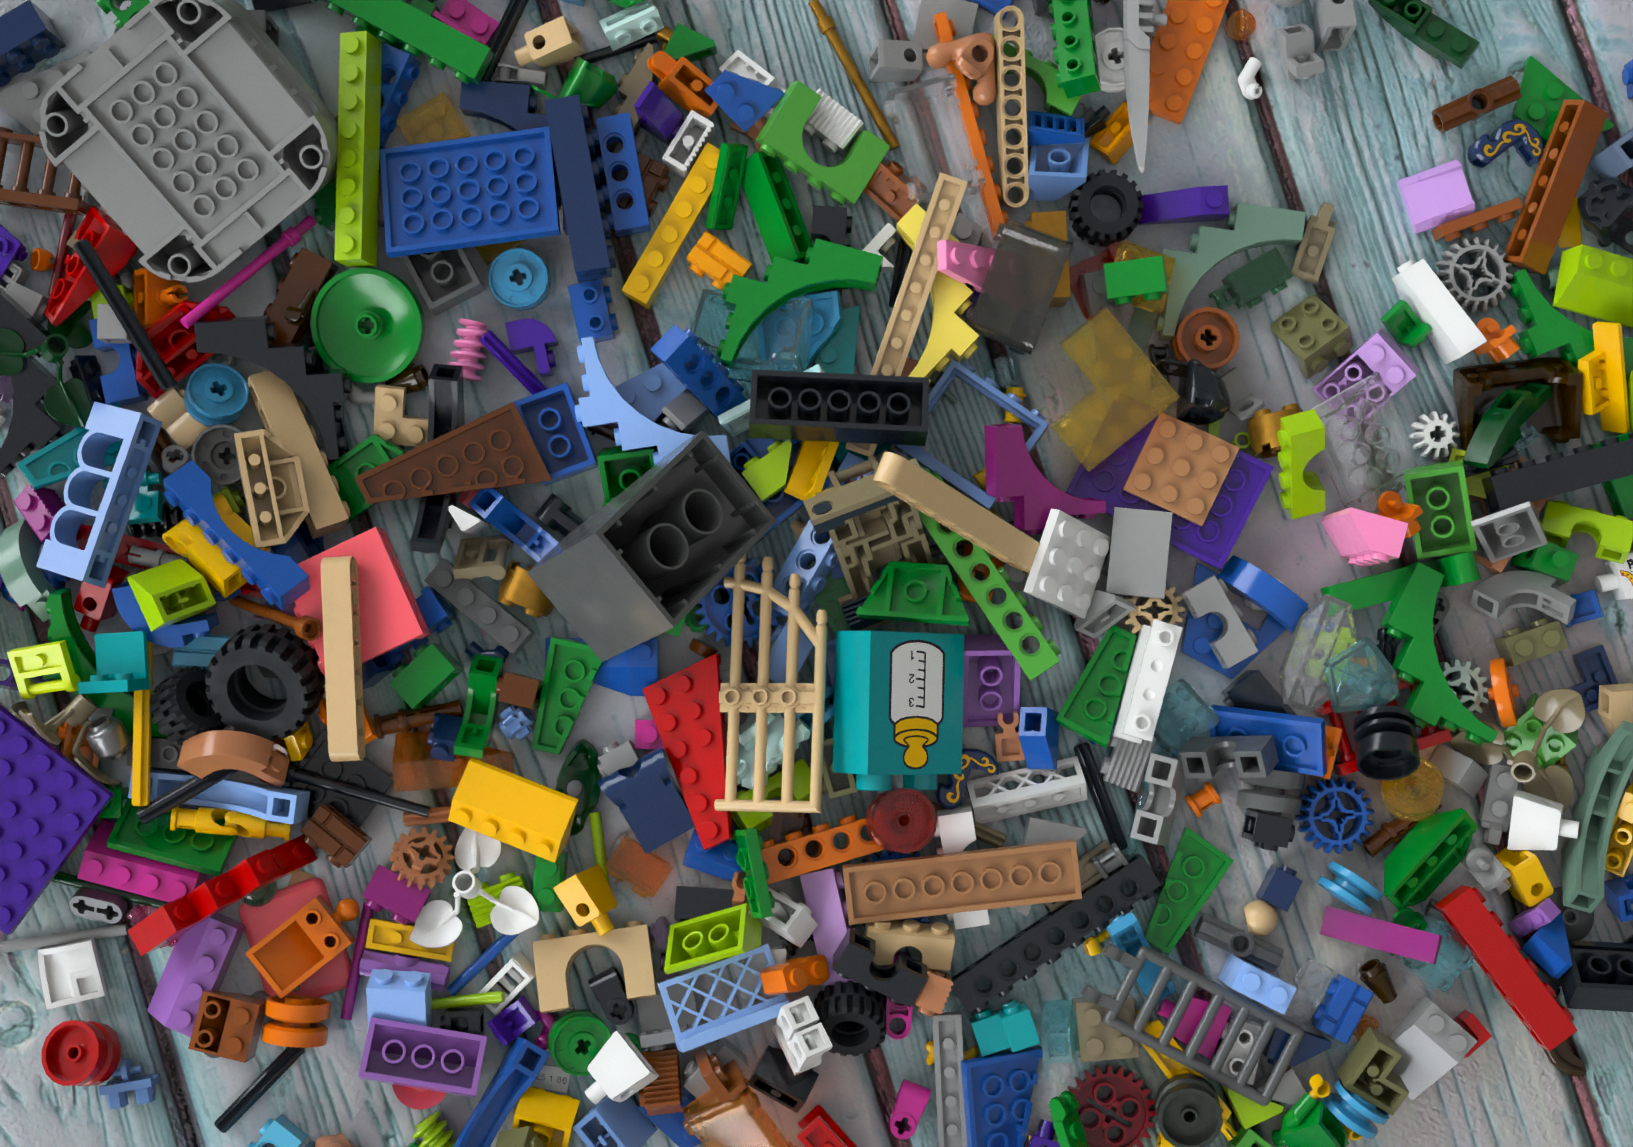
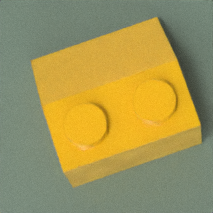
M528 1087L519 1099L512 1129L530 1126L546 1147H569L574 1130L572 1127L577 1119L580 1100L573 1099L569 1095L547 1092L539 1087Z

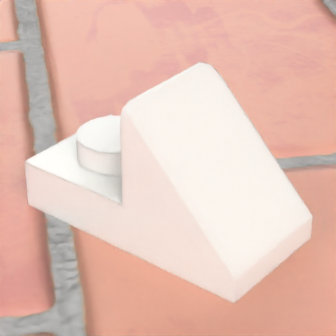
M887 223L862 251L881 255L880 252L883 251L886 254L896 243L894 237L897 230L890 223ZM883 256L881 273L893 272L894 266Z

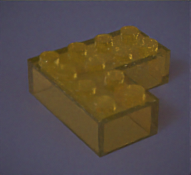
M1103 306L1058 343L1093 385L1094 389L1050 425L1068 447L1074 444L1070 450L1089 472L1180 398L1107 307Z

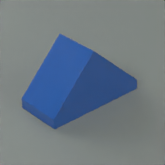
M1561 913L1552 922L1542 926L1522 947L1535 962L1551 977L1559 979L1572 966L1563 915Z

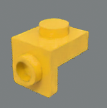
M307 721L297 732H293L290 736L283 738L291 761L303 760L314 743Z

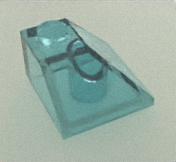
M1366 636L1324 663L1332 711L1336 713L1364 711L1371 707L1383 706L1400 696L1396 671L1370 637Z

